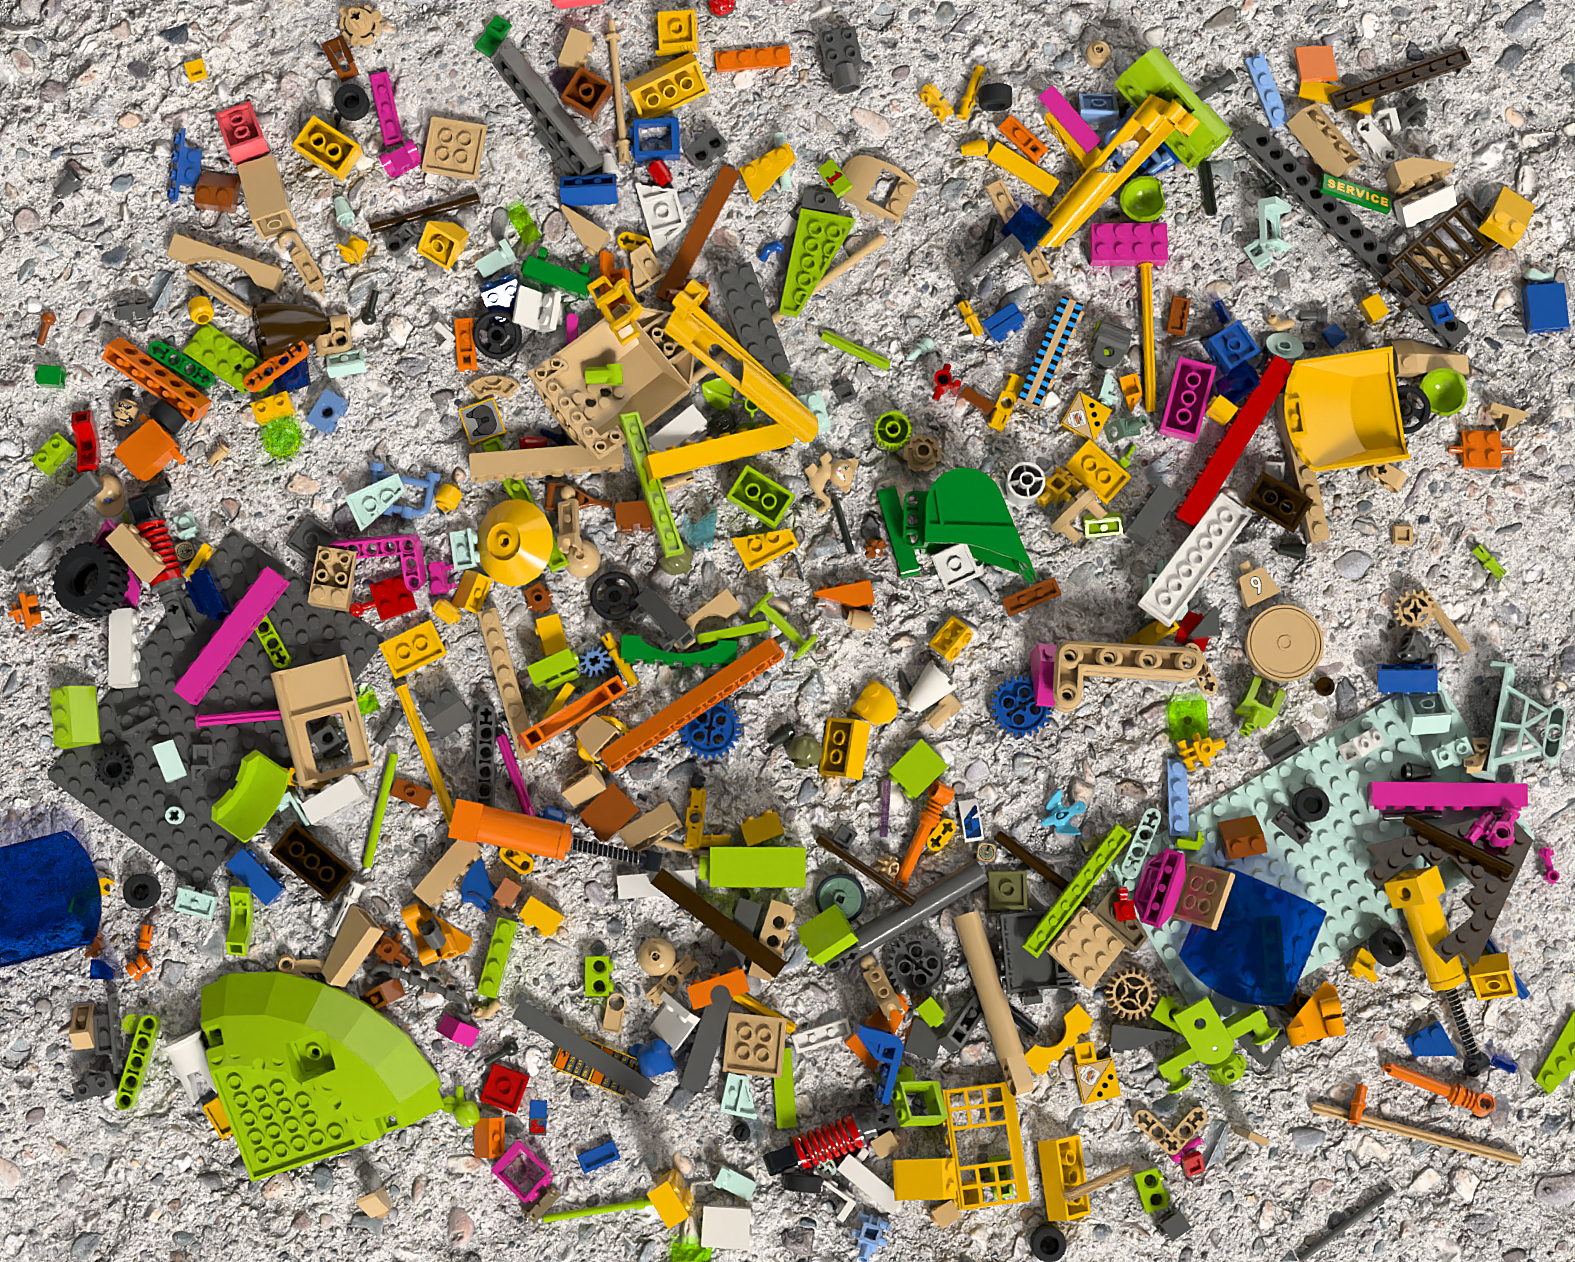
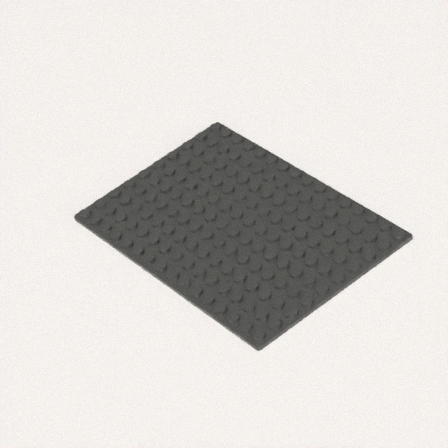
M234 530L230 531L203 567L198 578H195L185 591L186 596L184 599L195 626V633L175 639L166 617L140 652L141 658L140 662H138L140 681H138V687L113 688L99 706L101 743L67 749L48 775L49 780L198 888H203L239 840L211 820L212 805L219 801L229 788L233 790L238 781L235 779L240 770L242 758L254 750H258L283 768H288V770L292 768L293 761L282 719L201 726L200 729H197L196 713L211 715L279 709L270 674L286 669H279L273 664L254 630L198 705L190 704L173 690L176 687V681L185 675L189 664L198 658L199 651L205 645H208L212 634L221 628L224 618L227 615H231L235 609V604L244 598L247 594V588L257 581L258 574L262 569H266L267 566L291 582L267 613L291 657V664L286 669H293L346 655L352 683L354 684L379 650V644L385 641L383 636L358 618L352 616L349 612L311 606L308 603L311 586L309 583ZM262 622L259 625L260 632H266L269 628L267 622ZM272 638L268 641L270 649L277 647V639ZM279 651L275 652L280 659L277 663L285 664L284 660L286 657H282ZM152 700L162 719L161 722L157 723L158 726L149 731L147 729L141 731V735L134 739L122 737L121 733L123 732L116 717ZM330 715L306 722L310 742L312 741L311 736L320 730ZM173 739L187 775L169 783L165 781L152 746ZM193 744H214V763L196 781H191ZM117 751L127 755L133 762L131 765L134 766V769H132L133 776L129 777L131 780L129 782L126 781V784L120 785V787L108 786L99 781V776L95 773L97 772L95 765L98 766L97 760L102 758L101 755H106V752ZM118 762L110 763L108 766L109 775L112 777L118 776L121 773V765ZM170 807H179L184 811L185 818L180 824H170L165 818L166 811ZM178 811L171 813L173 815L172 820L179 819L177 816L179 814Z

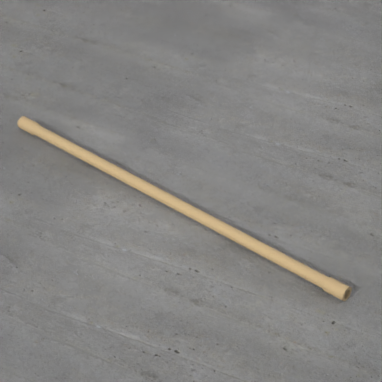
M879 233L868 241L866 245L825 274L811 297L869 253L874 252L886 243L884 236ZM780 309L771 315L774 324L785 317L784 315H779ZM723 350L712 360L720 365L732 355ZM704 364L693 373L692 385L712 370Z

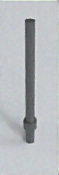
M1390 1186L1381 1194L1374 1195L1369 1203L1298 1255L1297 1258L1300 1262L1307 1260L1374 1208H1379L1385 1204L1384 1201L1396 1193L1394 1188Z

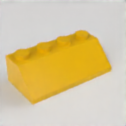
M691 52L624 84L640 119H655L710 92L698 60Z
M1080 1134L1037 1141L1048 1221H1068L1091 1214L1089 1194L1074 1201L1072 1200L1070 1203L1066 1202L1063 1196V1192L1087 1182Z

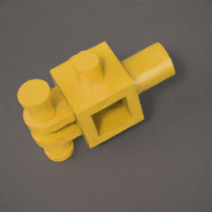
M1058 466L1053 472L1055 474L1053 477L1045 476V487L1042 495L1037 498V503L1044 508L1051 501L1055 505H1058L1063 499L1069 502L1072 499V496L1069 494L1071 486L1078 492L1083 484L1076 481L1075 476L1070 477L1069 471L1065 472Z
M1199 733L1192 735L1194 740L1192 744L1186 745V740L1176 743L1181 751L1179 755H1183L1184 760H1182V763L1186 764L1187 772L1196 770L1194 763L1202 761L1204 768L1211 766L1209 758L1216 756V751L1226 747L1222 737L1211 740L1209 737L1202 740Z

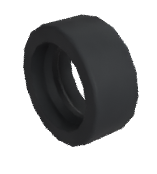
M1382 928L1370 936L1368 941L1369 950L1375 960L1381 965L1392 967L1406 957L1405 944L1401 937L1392 929ZM1383 942H1385L1388 945V947L1391 950V953L1385 948Z
M785 1173V1190L801 1193L821 1192V1176L806 1173Z

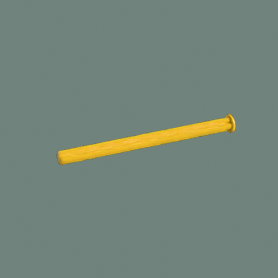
M1140 263L1138 267L1141 269L1145 409L1147 413H1153L1156 411L1151 273L1153 263Z
M404 684L395 688L394 691H397L450 829L454 808L407 688L409 685Z

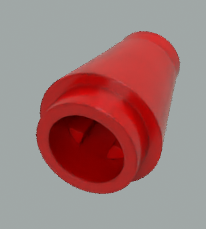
M523 436V438H519L520 450L547 448V438Z

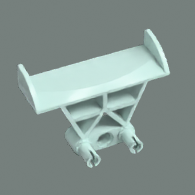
M1490 661V666L1493 669L1504 674L1487 771L1470 774L1480 780L1496 783L1499 765L1543 755L1544 760L1548 764L1555 765L1560 759L1567 723L1566 709L1561 705H1554L1548 710L1513 688L1516 674L1514 664ZM1512 696L1525 703L1521 725L1507 723ZM1530 707L1541 713L1527 721ZM1547 719L1543 746H1541L1527 730ZM1505 730L1520 732L1516 753L1501 757ZM1557 730L1560 732V736L1552 738L1549 736V733ZM1524 736L1535 749L1522 752Z

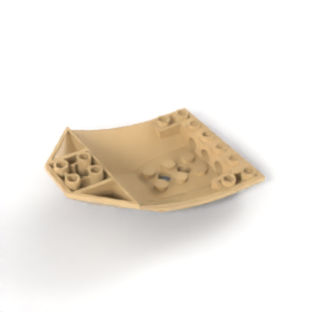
M620 303L619 306L611 311L615 320L627 314L631 305ZM643 307L642 313L635 321L640 335L624 346L621 345L615 334L611 332L609 323L604 317L573 342L527 372L549 412L571 439L597 461H600L627 442L619 420L620 414L638 411L643 428L645 429L691 391L695 356L664 332L672 312ZM632 324L618 332L621 338H625L634 331ZM607 364L623 365L622 385H607L606 383L586 384L585 367H600ZM607 388L610 390L611 395L604 397L601 395L600 390ZM591 399L596 405L589 407L585 401Z

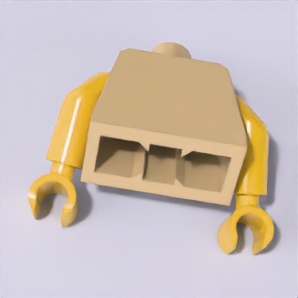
M592 715L589 719L585 718L577 723L580 728L575 733L578 737L576 741L578 754L587 765L593 763L595 766H599L602 771L601 764L595 763L594 760L598 762L601 759V751L623 736L621 733L625 735L633 729H627L626 725L612 716L602 715L598 717Z

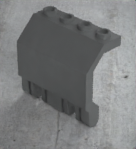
M1048 910L999 915V919H996V929L1001 934V939H998L999 951L1002 950L1003 958H1000V969L1004 970L1005 978H1002V989L1006 990V994L1075 987L1074 978L1058 980V977L1073 975L1068 971L1058 973V965L1060 963L1046 951L1054 941V938L1060 933L1053 937L1038 958H1035L1021 946Z

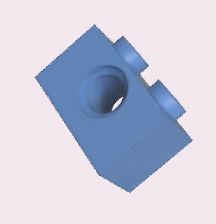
M325 389L305 421L324 434L329 435L330 432L335 431L340 416L343 417L346 414L348 403L343 398ZM326 410H333L331 416L324 417V413Z

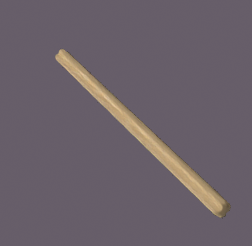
M1312 1102L1310 1111L1313 1113L1348 1121L1350 1115L1348 1110L1317 1102ZM1364 1114L1361 1117L1360 1125L1518 1166L1522 1161V1156Z

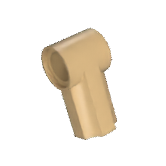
M949 693L924 719L936 731L949 717L952 718L963 705L952 693Z

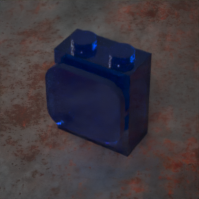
M205 567L194 570V574L189 575L192 582L186 581L185 586L198 613L202 615L207 614V617L215 622L223 620L227 615H231L233 610L217 574Z

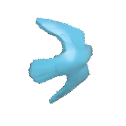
M1058 788L1045 807L1050 815L1043 818L1040 824L1044 827L1055 825V831L1059 834L1080 835V830L1070 824V818L1084 813L1086 804L1079 800L1069 807H1064L1061 804L1062 791L1061 788Z

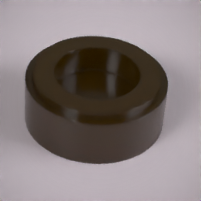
M1322 677L1315 682L1314 689L1318 695L1326 697L1334 692L1335 684L1332 679Z

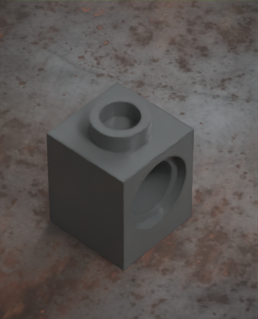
M331 724L311 736L313 742L323 754L344 742L341 738L343 733L338 726L334 727ZM328 733L333 734V740L330 743L325 742V735Z

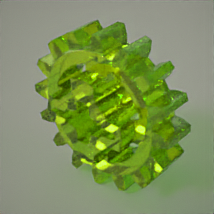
M278 420V425L272 422L271 429L265 428L268 434L262 435L266 439L262 444L268 446L264 449L265 452L270 453L271 458L276 456L278 461H281L282 457L285 461H288L289 456L295 459L294 453L300 454L299 447H304L300 440L305 439V437L299 435L302 430L297 428L295 423H292L290 426L289 420H286L285 424ZM286 429L293 431L294 434H287ZM283 436L287 439L284 440V444L280 442L283 441ZM273 447H279L281 452L275 451Z

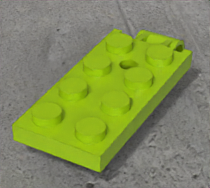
M209 323L203 324L183 350L186 355L244 395L248 392V389L243 384L245 376L264 363V361ZM241 364V369L236 370V365ZM252 380L251 383L252 386H254L255 382L254 380ZM273 380L257 393L264 397L275 381Z

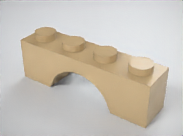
M720 589L713 595L714 599L709 603L707 601L703 602L698 606L699 610L696 613L692 614L691 612L682 619L694 633L699 622L707 617L717 616L728 620L741 610L740 604L728 589L724 591ZM695 638L683 649L676 643L673 646L679 653H685L696 644Z

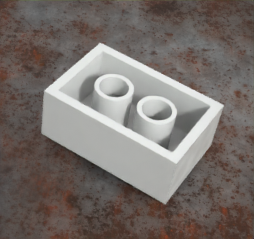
M692 404L648 439L649 446L652 451L659 450V453L666 451L665 448L677 445V448L684 447V443L694 441L697 438L699 440L707 434L708 423Z
M345 774L337 779L338 783L334 785L328 784L320 789L321 793L317 795L311 794L303 799L305 802L300 805L312 825L320 826L369 797L357 776Z

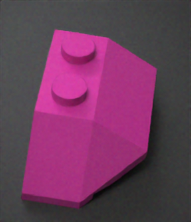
M1165 848L1161 853L1146 862L1133 899L1140 922L1160 928L1173 915L1186 878L1185 854Z

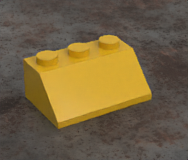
M827 717L822 748L823 753L818 774L862 780L871 723L856 719Z

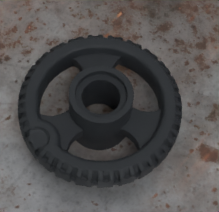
M492 310L478 318L473 328V340L476 348L483 355L491 359H504L517 351L522 340V330L519 324L512 322L513 315L502 310ZM502 317L507 319L510 324L507 327L500 324L492 325L489 318ZM480 330L488 332L487 338L492 344L489 349H486L481 343ZM494 330L501 331L502 338L499 340L495 339L492 332ZM507 335H514L515 341L508 350L502 352L500 344L506 340Z
M1400 385L1396 387L1399 407L1401 408L1404 404H1408L1411 407L1410 413L1406 415L1401 414V419H1410L1414 416L1419 420L1417 424L1411 427H1403L1404 434H1410L1420 430L1427 423L1431 413V405L1427 395L1418 387ZM1409 392L1415 393L1421 398L1424 405L1423 408H1415V405L1407 399Z
M617 571L608 572L598 577L593 583L590 591V602L594 611L600 617L610 621H620L628 618L632 611L637 608L638 603L634 599L638 597L639 589L636 582L627 574ZM617 579L627 582L633 593L625 595L623 590L616 586ZM605 583L608 586L605 591L606 600L598 603L597 591L600 585ZM618 592L620 593V598L612 601L610 594ZM623 603L629 606L622 613H608L611 606L618 607Z

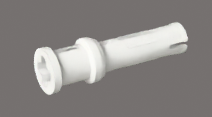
M350 879V886L346 894L342 896L344 901L328 932L330 936L337 938L350 907L359 904L360 901L358 899L363 889H366V885Z

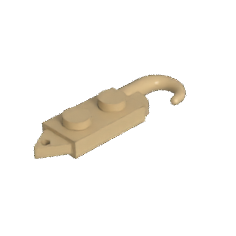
M294 232L283 233L278 243L280 249H283L284 239L291 238L294 241L296 247L291 251L290 259L308 289L324 296L326 280L303 241Z

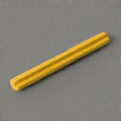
M745 993L733 997L735 1002L757 1015L785 1018ZM787 1019L786 1033L792 1034L796 1024Z

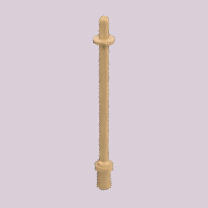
M609 19V34L604 36V38L610 42L619 134L616 147L618 148L619 164H625V161L629 164L631 163L629 152L631 143L626 138L617 41L621 39V35L616 34L614 19Z

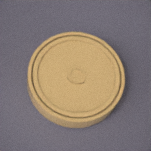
M1277 605L1266 609L1252 620L1245 634L1244 649L1250 665L1259 675L1270 681L1288 683L1307 676L1316 668L1323 655L1324 638L1319 624L1308 612L1292 605Z

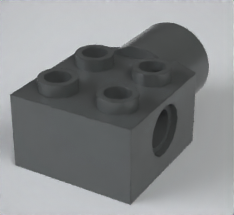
M855 26L819 32L818 44L825 76L833 79L835 93L848 94L859 90L861 85L858 71L862 69V57Z

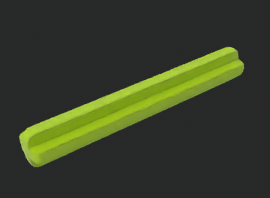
M824 330L821 335V341L885 371L888 370L891 364L890 360L827 330Z

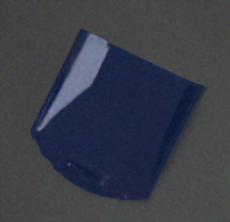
M65 830L0 847V969L93 944L101 921L102 893L97 871L83 845L70 832Z
M1216 865L1217 869L1235 874L1217 930L1192 923L1179 953L1181 961L1205 986L1231 1000L1259 1006L1289 1004L1327 912L1311 901L1238 870Z

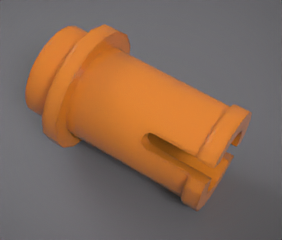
M141 925L139 942L136 943L139 949L150 950V946L153 945L151 944L154 926Z

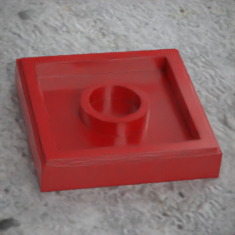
M493 1063L479 1100L516 1114L531 1076Z

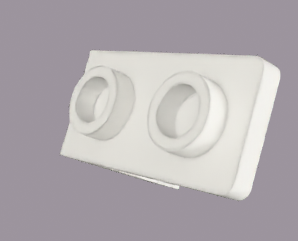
M1373 727L1337 748L1346 764H1349L1383 745L1385 741L1377 727Z
M823 1178V1185L846 1200L845 1203L841 1202L835 1211L838 1213L836 1218L844 1222L856 1204V1200H854L855 1195L846 1189L844 1192L837 1188L839 1184L831 1178L828 1180Z

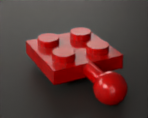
M403 574L370 584L369 587L374 600L363 604L354 602L349 607V612L354 617H360L364 611L376 607L381 622L418 610L412 591L408 590L405 586Z

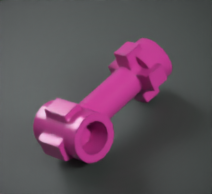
M1551 847L1539 849L1538 857L1543 858L1546 872L1543 874V880L1553 884L1558 881L1560 875L1553 869L1551 856L1554 855V851L1551 850Z

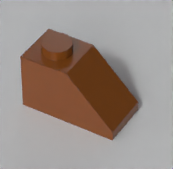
M394 978L359 998L378 1010L406 994L398 978Z

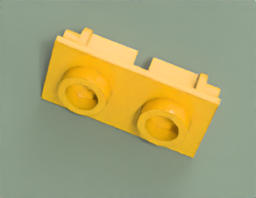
M931 83L924 85L918 95L940 122L943 123L947 116H951L954 113L953 106L946 99L939 100L943 95L935 85Z

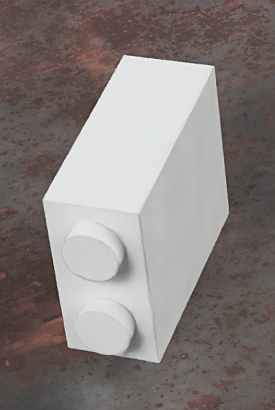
M704 1204L701 1247L748 1250L749 1245H753V1233L750 1232V1224L754 1225L755 1212H751V1207Z

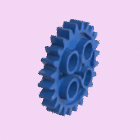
M1021 675L1018 676V681L1013 676L1011 677V683L1004 680L1005 687L998 685L997 687L1000 692H993L997 698L990 699L991 702L995 703V705L990 706V709L995 710L991 717L998 718L994 724L1001 723L1002 725L999 730L1006 728V735L1012 731L1013 737H1016L1018 733H1020L1021 738H1024L1025 733L1031 737L1032 730L1036 734L1039 733L1038 726L1044 729L1045 726L1042 722L1050 721L1046 717V715L1052 714L1051 711L1047 710L1050 707L1038 706L1039 713L1033 715L1030 712V706L1035 705V701L1024 707V711L1020 709L1009 717L1006 715L1018 707V702L1023 704L1034 697L1033 681L1029 682V676L1024 681ZM1020 689H1027L1029 697L1022 698L1019 695ZM1010 699L1013 702L1012 708H1005L1003 700ZM1015 715H1020L1023 718L1021 725L1014 723L1013 718Z
M721 700L719 704H715L702 713L708 716L706 722L700 723L698 722V717L682 727L684 730L679 731L680 735H685L681 741L688 742L685 748L689 749L692 747L690 753L693 755L697 752V758H700L703 754L706 761L709 756L715 761L716 755H719L722 759L723 752L730 755L728 749H736L733 742H740L736 737L742 735L737 730L742 725L736 723L740 720V717H733L736 714V710L729 711L731 708L730 704L724 707V700ZM715 713L712 723L713 728L715 730L711 731L710 745L707 746L706 744L709 737L707 729L710 728L711 725V714ZM725 717L727 721L724 725H718L717 719ZM698 733L705 735L704 739L700 742L695 741V736ZM716 736L724 738L721 744L714 743Z

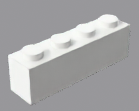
M132 608L111 610L112 613L109 614L108 685L115 689L138 687V681H140L138 662H140L141 658L138 651V643L141 640L140 633L138 632V625L141 622L139 612Z
M691 866L679 867V871L663 868L693 892L697 893L695 869L691 870ZM640 870L641 874H633V871H623L621 876H617L618 899L666 896L650 884L658 872L652 873V871Z

